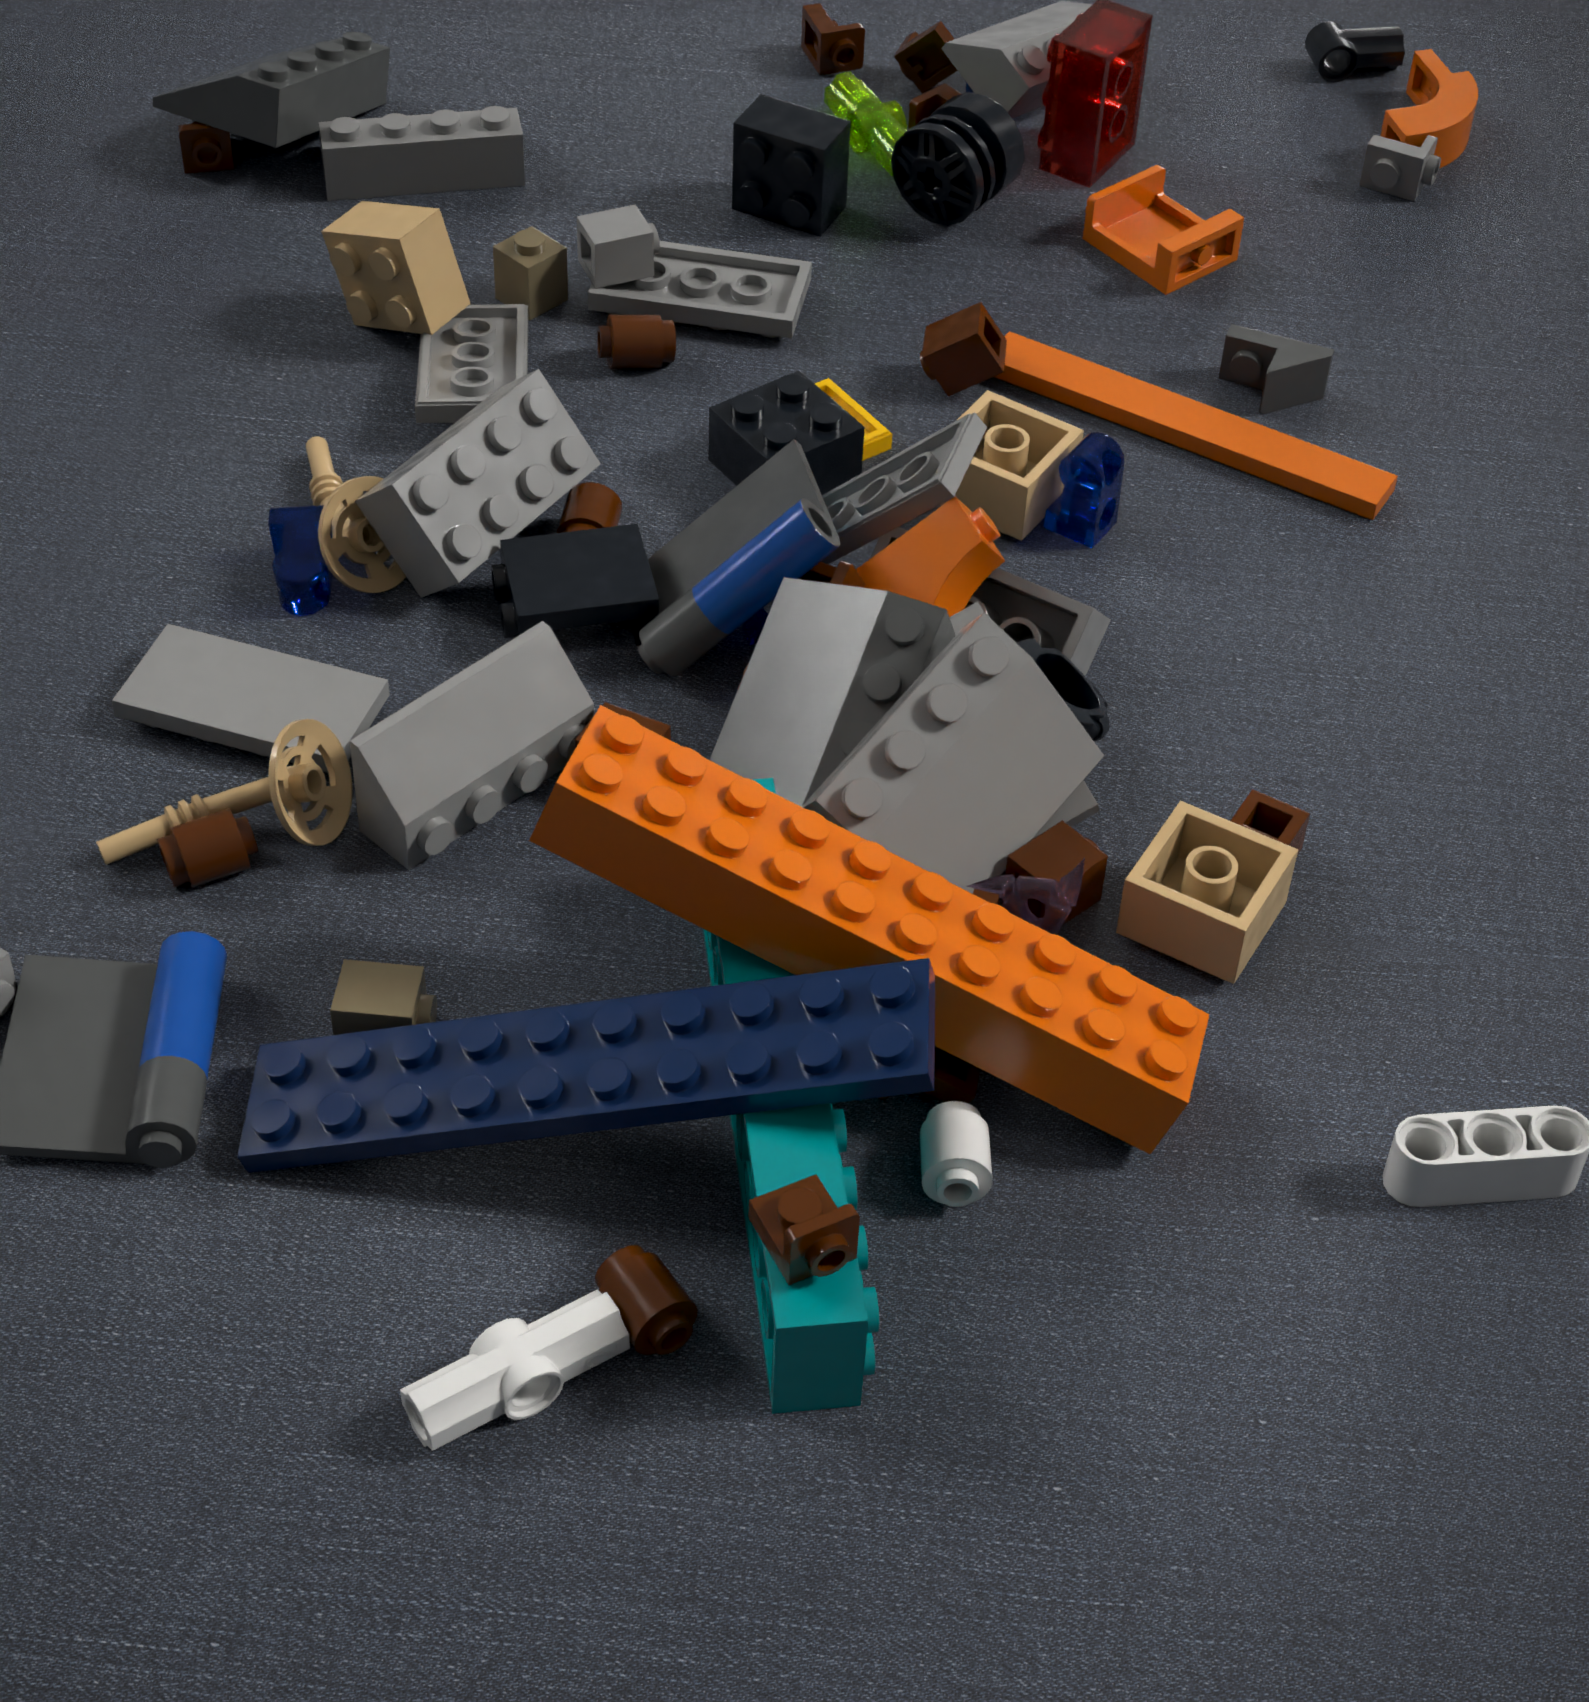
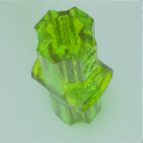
M851 71L837 74L834 81L825 88L824 103L837 117L851 121L850 147L857 154L870 152L885 170L893 176L891 157L894 145L908 130L902 107L895 100L882 103L863 81L857 79Z

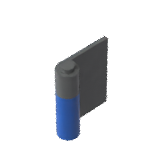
M795 439L648 558L659 596V615L639 631L642 644L638 646V651L643 661L655 673L662 674L666 672L671 676L681 674L776 597L783 577L801 578L840 546L839 536L803 448Z
M189 931L173 934L162 942L158 964L25 954L0 1064V1155L138 1163L157 1168L171 1167L187 1161L193 1156L198 1142L227 961L225 947L217 939L207 934Z

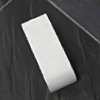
M1564 1106L1436 1113L1407 1117L1399 1123L1383 1172V1185L1388 1194L1395 1200L1412 1207L1546 1199L1565 1196L1576 1188L1589 1154V1120L1578 1111Z

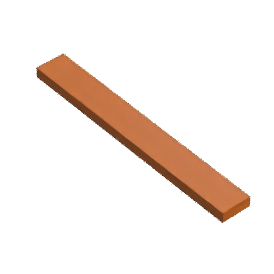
M1009 331L1004 336L1007 340L1004 373L994 376L1000 380L1370 520H1374L1395 490L1398 478L1395 474Z

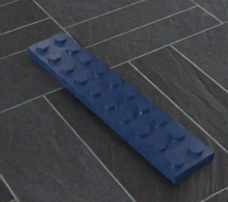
M925 958L262 1044L259 1047L237 1157L246 1171L252 1173L934 1091L935 974L930 959Z

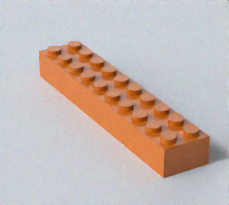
M602 705L599 706L556 781L529 841L794 975L929 958L935 974L936 1047L1148 1154L1153 1152L1188 1105L1210 1014L1194 1007L1181 997L1173 996L1133 976L1126 969L1112 965L1072 945L1065 938L1051 934L1011 914L1004 907L990 903L950 883L943 876L929 872L887 851L882 845L866 840L826 820L819 813L805 809L765 789L758 782L744 778L702 757L697 751L681 746L641 726L634 719L620 715Z

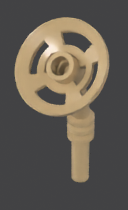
M320 436L310 438L306 443V451L313 477L310 481L309 489L313 507L320 515L318 528L319 545L328 569L343 585L358 592L379 593L394 588L406 578V575L395 560L389 568L383 564L391 553L355 502L363 495V491H369L383 478L363 476L343 483L341 477L334 472L327 441ZM342 554L353 563L364 564L368 579L357 577L348 572L338 561Z
M314 719L293 721L281 730L274 742L269 760L268 777L205 798L195 794L191 796L190 804L183 799L178 801V809L168 805L164 807L163 815L96 841V844L105 864L108 865L157 845L158 838L171 834V827L230 808L234 815L270 802L273 803L281 824L296 841L307 846L328 844L335 840L343 831L352 805V777L346 753L336 735L322 722ZM299 736L297 746L284 750L285 746L293 738ZM316 749L319 750L325 761L330 786H326V779L322 769L311 758ZM295 757L293 766H287L289 761ZM311 802L309 807L303 811L301 803ZM324 808L327 809L321 823L316 828L309 830L306 821L316 819Z

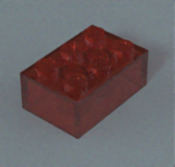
M1097 0L1084 13L1078 14L1075 21L1060 34L1057 33L1052 38L1047 51V61L1051 63L1049 81L1045 86L1042 96V104L1046 106L1045 118L1037 140L1038 148L1041 149L1040 170L1090 188L1135 145L1153 15L1109 0Z

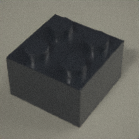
M761 94L733 123L732 209L821 237L846 208L851 121Z
M796 371L709 407L708 460L737 486L795 439L801 444L821 495H824L862 473L865 427L802 372Z

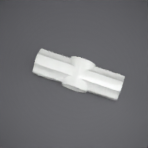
M595 1290L528 1325L519 1318H509L495 1323L474 1341L469 1355L400 1389L402 1405L407 1412L414 1432L423 1446H428L433 1451L503 1414H506L508 1418L513 1420L526 1419L538 1414L558 1397L563 1389L564 1382L630 1349L629 1333L623 1323L618 1307L608 1293L602 1294L599 1290Z

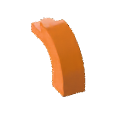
M1432 49L1414 51L1406 93L1416 106L1386 110L1380 136L1417 147L1422 146L1428 135L1437 137L1434 155L1441 157L1440 169L1457 159L1467 146L1478 101V87L1469 71L1451 73L1449 68L1445 66Z

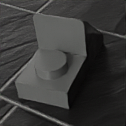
M1231 324L1225 338L1219 379L1262 389L1259 413L1275 412L1324 398L1334 349Z

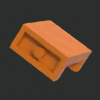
M1155 165L1088 197L1082 239L1167 295L1237 260L1244 217L1232 209H1228L1207 220L1200 218L1165 195L1163 189L1166 169Z

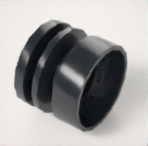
M966 92L949 99L929 117L919 121L916 126L911 127L898 139L894 145L891 157L893 178L901 196L917 214L932 223L947 226L966 220L974 211L980 209L988 200L1003 191L1020 175L1025 159L1023 139L1015 121L999 103L985 95Z

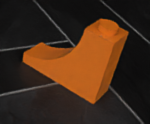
M953 497L856 570L866 584L864 588L890 591L946 609L949 617L966 607L981 583L1005 560L993 542L1001 535L986 512L981 507L972 512L957 497Z

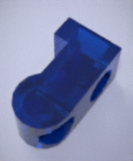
M1089 433L1061 460L1059 476L1064 484L1062 494L1046 510L1044 528L1093 549L1117 523L1125 461L1120 445L1113 438L1104 433Z
M324 505L269 509L268 526L275 554L272 568L281 607L293 615L305 616L314 614L328 604L331 596L333 574L324 561L318 538L319 520ZM331 526V530H330V536H331V538H332V526Z

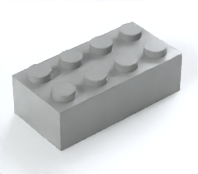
M537 369L500 387L355 502L422 598L460 583L500 549V540L512 539L601 465V463L540 369Z

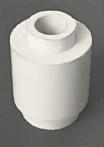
M947 1101L936 1105L929 1111L926 1120L920 1128L922 1187L924 1192L936 1202L952 1207L966 1206L983 1198L992 1186L989 1127L981 1117L978 1109L969 1103Z

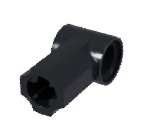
M1327 21L1313 27L1305 40V48L1321 77L1327 82L1343 81L1350 77L1353 72L1396 70L1398 66H1402L1405 55L1404 34L1399 26L1343 30L1342 26L1338 23Z

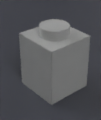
M636 204L577 216L578 261L595 289L654 276V255L660 251L659 236L655 225L647 223Z

